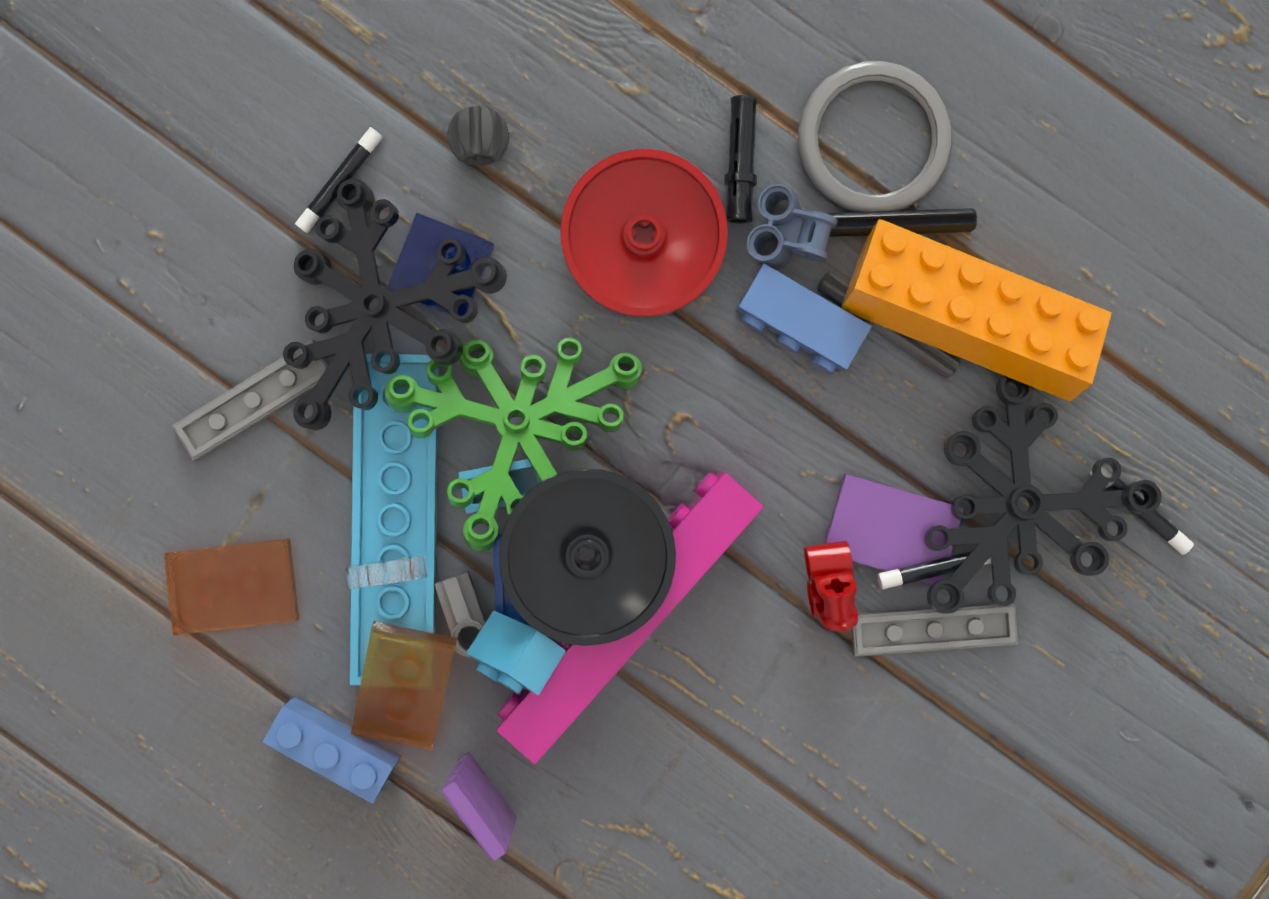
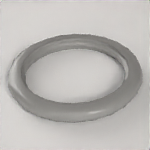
M861 61L842 67L826 77L811 93L802 110L798 127V149L804 170L812 183L831 202L853 212L900 211L920 201L939 182L948 165L952 148L950 119L946 106L935 88L918 73L903 65L887 61ZM865 81H883L907 90L920 102L931 126L932 145L928 160L922 171L909 184L899 190L886 194L869 195L856 192L844 186L829 172L819 150L818 131L821 118L827 106L840 92L852 85Z

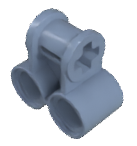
M773 184L766 187L758 198V208L763 217L768 221V224L757 226L750 232L747 238L749 254L761 266L766 264L775 270L783 268L789 262L792 254L809 260L827 261L828 253L825 251L831 229L837 226L838 219L823 212L803 210L801 203L787 186ZM783 200L789 201V206L783 214L772 215L773 208L778 202ZM778 240L776 250L770 255L762 256L763 245L767 241Z

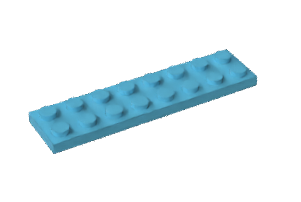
M366 354L371 383L378 393V402L370 410H361L353 406L350 685L433 686L435 684L436 588L434 583H436L438 428L434 429L432 434L426 438L414 437L408 427L409 415L417 409H425L427 411L433 409L417 405L416 408L409 412H396L389 407L385 395V387L388 381L399 375L413 378L417 382L418 387L439 392L438 387L431 384L428 380L426 368L432 360L428 355L398 354L400 357L399 368L392 374H383L373 368L371 364L372 354ZM386 354L381 358L380 365L382 368L390 364V354ZM439 368L432 372L435 376H439ZM401 386L396 388L394 392L405 394L409 388ZM363 390L359 394L358 400L360 404L368 400L369 393L367 390ZM419 419L413 425L416 428H424L429 422L425 419Z

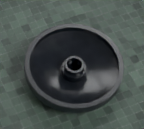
M600 469L568 470L553 475L530 489L519 500L508 517L499 550V567L503 586L509 600L520 616L537 631L552 639L582 646L600 645L619 640L647 623L661 607L669 592L676 564L673 533L667 517L658 503L642 487L630 479L614 472ZM584 546L588 549L593 548L595 551L594 557L589 561H583L579 558V550Z

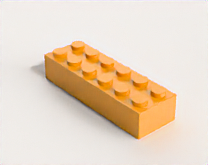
M882 219L877 221L864 241L841 307L853 315L1069 402L1093 384L1112 312Z

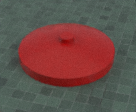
M634 149L619 152L591 167L579 179L569 194L561 220L562 250L568 269L576 283L596 303L615 313L631 317L648 318L670 314L697 299L708 288L718 273L723 262L728 239L727 218L724 206L710 180L697 167L685 159L672 153L654 149Z

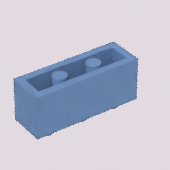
M766 264L761 266L735 310L743 315L740 319L743 324L758 332H762L766 328L778 335L776 342L794 353L802 349L814 356L811 362L815 366L833 374L835 369L840 372L848 369L872 327Z
M293 697L282 706L262 743L372 804L383 790L401 758L399 754L297 697Z

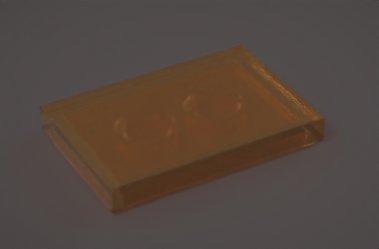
M290 538L164 553L173 635L299 620Z
M374 621L371 628L351 734L432 750L457 638Z

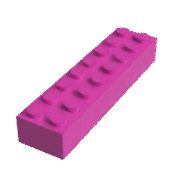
M719 471L716 476L709 472L693 489L698 496L688 507L681 503L667 518L675 542V572L669 592L654 616L635 632L610 643L582 646L558 641L557 644L566 652L539 696L526 689L519 694L512 692L501 705L502 709L497 714L501 717L496 731L534 765L764 508L760 502L726 472Z

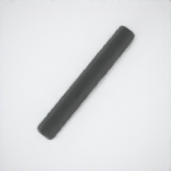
M829 271L822 278L817 289L821 294L842 307L850 283L834 272ZM854 315L871 325V328L944 378L951 377L961 363L960 359L955 355Z

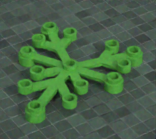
M565 338L557 346L558 363L547 397L533 405L531 404L538 383L544 379L546 374L545 361L537 355H530L522 360V379L514 401L493 367L494 355L491 346L481 340H473L463 346V353L460 357L461 366L468 375L481 379L497 408L465 400L452 378V366L441 365L434 360H431L427 365V376L429 382L437 386L441 393L418 387L417 382L406 375H399L388 381L385 387V395L389 407L394 411L401 413L409 412L416 408L417 405L433 409L431 411L417 409L409 415V431L416 438H426L432 434L434 429L458 417L496 426L498 434L502 437L491 470L469 481L462 478L455 479L447 488L448 500L456 508L469 506L474 498L483 494L477 514L470 516L463 527L464 539L468 547L478 552L488 551L493 548L499 538L498 524L494 518L501 498L506 505L507 517H509L512 507L524 496L520 495L509 476L518 444L541 482L556 475L557 472L536 437L562 444L570 451H577L585 446L587 431L581 423L570 422L565 426L543 421V419L557 414L597 425L603 431L609 433L616 432L621 428L624 414L618 405L606 404L599 408L580 403L579 401L612 385L619 389L635 387L639 383L642 373V364L635 355L630 353L617 354L610 361L608 368L568 387L574 366L581 360L582 345L574 338ZM566 348H572L577 353L573 356H567L562 351ZM480 351L484 355L481 358H472L470 353ZM628 364L631 365L633 369L630 371H623L619 368V365ZM535 365L541 370L538 373L531 374L526 371V368ZM436 368L447 370L443 376H435L432 373ZM401 386L409 388L405 394H397L394 391ZM609 413L614 414L618 420L609 423L604 420L603 416ZM512 417H521L524 422L521 425L515 426L509 420ZM419 419H425L429 422L424 428H416L413 424ZM570 432H577L581 435V439L571 441L566 435ZM458 488H464L469 492L462 499L455 498L452 494ZM482 523L489 527L488 532L483 535L473 532V528L477 524Z

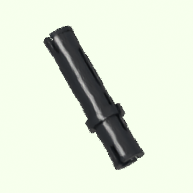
M750 95L731 97L728 173L724 176V184L728 186L726 218L730 223L752 222L753 187L757 185V175L753 174L757 98Z

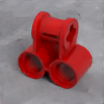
M847 540L804 547L805 564L809 579L807 581V594L812 616H819L823 627L831 631L852 629L858 623V611L855 606L854 597L857 593V588L853 577V563Z

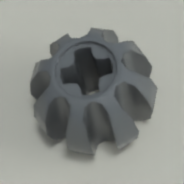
M483 106L467 107L456 112L449 123L447 132L449 146L455 157L463 163L474 166L489 165L499 161L507 151L510 139L507 123L502 115L494 109Z

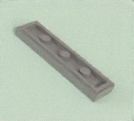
M311 339L304 345L312 344L316 341ZM302 349L295 351L293 355L294 362L302 358ZM282 357L172 425V428L192 460L198 461L313 390L328 367L329 362L324 358L311 362L306 368L297 369L288 365Z
M1011 603L1008 606H996L994 604L961 606L953 613L946 614L938 613L932 608L858 613V623L851 629L853 655L856 657L1018 645L1015 603Z

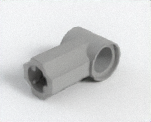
M468 571L436 582L434 586L451 632L452 647L459 655L470 658L466 654L470 645L466 644L462 639V628L473 626L481 631L487 620L483 614Z

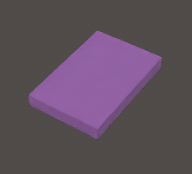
M844 474L824 544L847 540L853 562L891 571L951 556L953 546L940 551L931 550L925 544L924 536L929 528L937 525L945 526L948 529H957L961 520L955 518L952 514L951 504ZM958 506L959 511L963 514L964 508ZM937 530L934 531L932 534L933 543L937 546L943 545L945 541L944 534ZM945 575L924 579L920 581L933 584L937 581L944 580Z
M467 752L456 761L441 793L489 859L496 861L507 853L517 817L470 752Z

